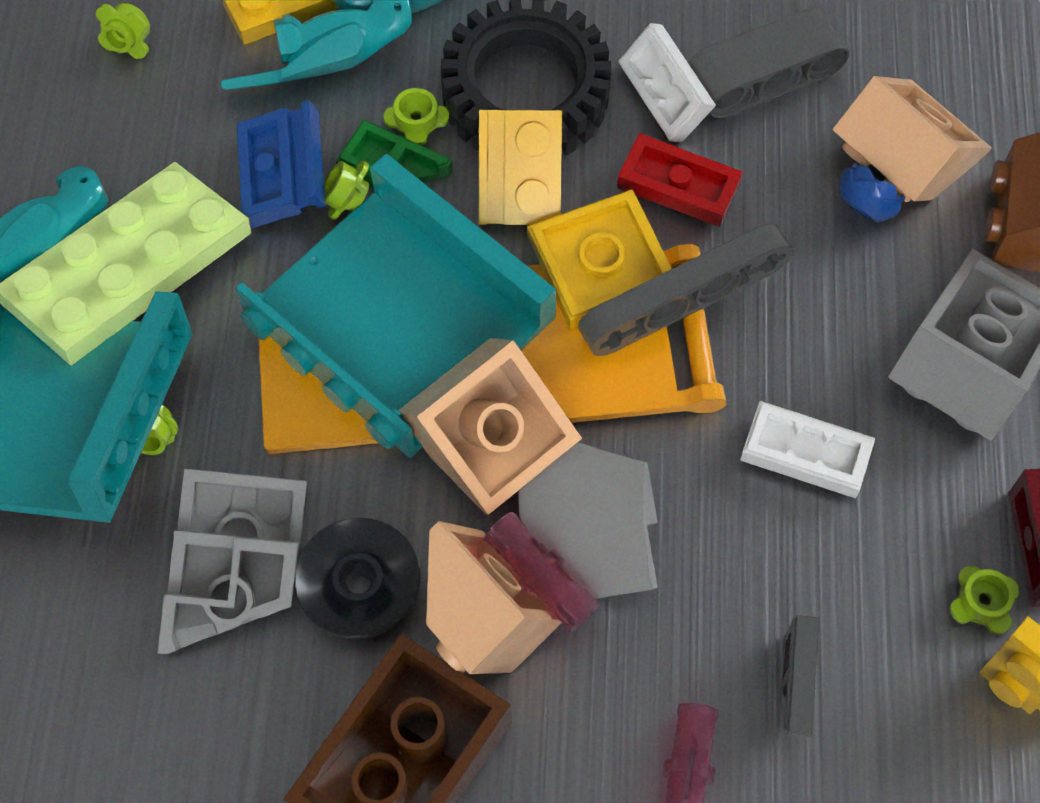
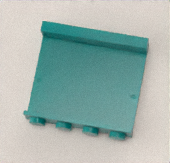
M386 153L370 167L374 193L263 293L259 291L254 293L243 282L236 287L243 308L240 317L255 336L261 340H265L268 336L271 337L282 347L280 350L282 356L295 371L302 376H306L311 372L324 384L322 389L334 405L346 413L352 408L367 421L365 423L366 429L380 445L386 449H390L395 445L411 459L423 446L414 436L412 428L403 421L398 410L490 338L514 340L522 351L556 318V289Z
M155 291L141 322H130L72 366L8 310H4L0 304V510L111 522L193 335L178 293Z

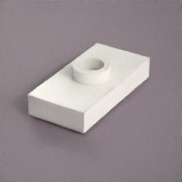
M650 23L618 60L670 142L682 143L716 106L661 24Z
M759 401L740 461L856 499L863 482L875 438Z

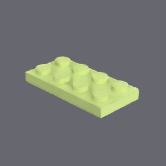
M173 162L0 283V304L72 366L147 311L155 291H174L252 233L249 218L177 162Z

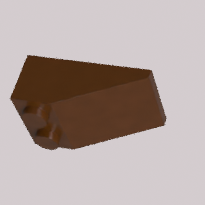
M401 633L283 800L286 803H456L475 779L512 724L511 704L459 670L456 671L447 662Z

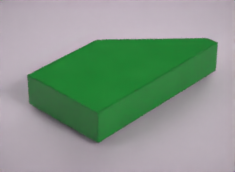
M364 119L336 159V164L339 161H343L356 168L361 160L367 162L369 167L363 180L369 182L371 187H373L370 167L386 153L423 183L449 177L453 171L452 159Z

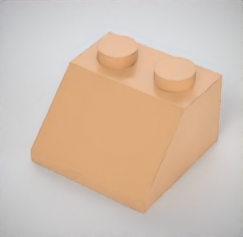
M873 76L832 129L846 141L842 146L843 150L861 165L868 167L872 164L885 176L883 181L895 186L897 196L902 194L906 197L905 202H909L911 199L913 201L933 200L983 159L992 149L984 140L910 79Z
M488 339L398 410L403 421L412 428L414 436L431 459L487 515L582 439L514 340Z
M438 521L429 530L426 625L440 640L436 644V649L453 669L459 670L462 673L465 671L469 674L512 673L564 619L482 530Z

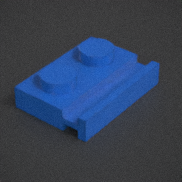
M309 100L301 102L302 108L293 111L282 108L237 123L241 213L249 218L252 228L303 213V208L314 204L318 208L326 206L319 111Z

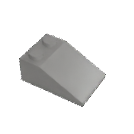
M972 249L919 326L888 378L901 385L911 396L925 400L953 417L963 428L977 432L992 441L1026 394L1040 369V288Z

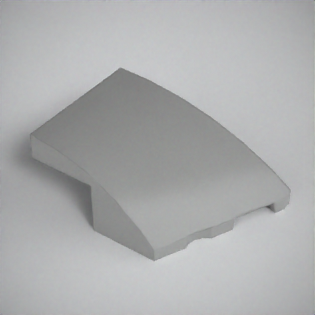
M577 442L518 490L526 577L551 606L658 588L647 525L658 523L647 462Z
M184 469L177 530H174L168 590L163 598L157 653L169 654L180 648L292 606L295 589L294 578L300 554L308 481Z

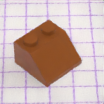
M1040 132L1014 140L1005 161L997 160L995 162L989 191L991 194L998 195L997 208L992 207L985 229V241L993 242L992 260L1001 266L1040 273Z

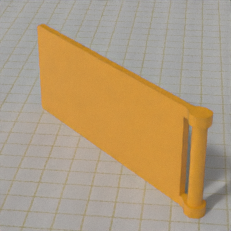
M693 244L677 245L663 251L672 269L700 256L699 247ZM540 264L527 265L547 281ZM556 300V318L521 351L571 423L681 411L703 414L717 412L726 406L724 387L716 381L704 308L683 318L694 387L677 391L667 326L616 352L604 356H596L592 353L578 327L570 330ZM268 336L265 340L259 339L264 447L268 454L378 443L366 429L365 423L367 421L352 408L346 413L334 405L322 389L324 384L311 372L306 376H302L295 371L282 356L280 351L282 347L271 337Z

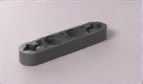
M772 223L759 226L598 305L581 319L578 329L594 355L604 356L611 354L775 273L792 257L793 248L778 225Z

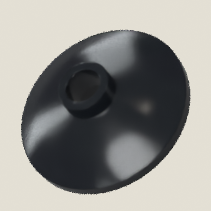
M349 518L326 526L308 541L298 558L294 580L299 603L307 617L316 626L329 634L341 638L364 639L380 635L392 629L406 617L417 599L421 575L415 550L407 538L396 528L375 519ZM357 577H364L371 582V585L364 593L356 594L348 589L349 583Z

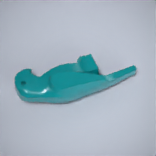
M373 0L367 10L341 9L329 11L303 23L289 14L282 16L283 18L274 19L282 63H288V65L280 70L224 79L221 81V87L224 90L266 86L352 69L406 32L412 24L409 0Z
M76 166L65 170L56 177L55 181L60 187L56 196H45L29 200L16 206L0 218V283L104 210L109 199L94 170L85 166Z

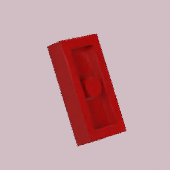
M639 133L618 174L617 188L623 191L633 189L636 196L721 227L740 186L743 171Z

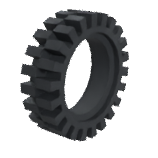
M498 0L487 3V19L475 9L467 14V27L460 22L452 30L453 41L446 40L443 48L444 59H441L443 106L449 112L451 126L457 124L458 136L464 142H467L474 136V149L479 152V110H503L488 101L477 87L476 76L481 66L491 56L503 49L527 45L545 48L556 53L568 63L574 73L576 84L572 93L564 102L551 109L562 110V151L565 156L576 151L577 138L585 144L593 137V127H600L604 120L605 109L608 108L611 61H609V48L606 41L600 43V30L595 24L585 29L586 16L580 11L576 10L566 20L567 4L557 0L551 12L544 11L545 0H532V9H522L521 0H509V11L503 12Z

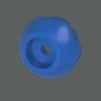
M854 162L850 168L846 167L840 176V198L875 223L883 222L897 216L901 212V204L906 197L902 194L897 196L895 186L889 182L878 180L872 175L871 170L867 166Z

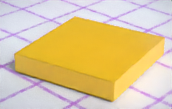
M633 189L527 226V237L548 283L556 289V300L570 330L577 328L581 319L598 305L672 269Z

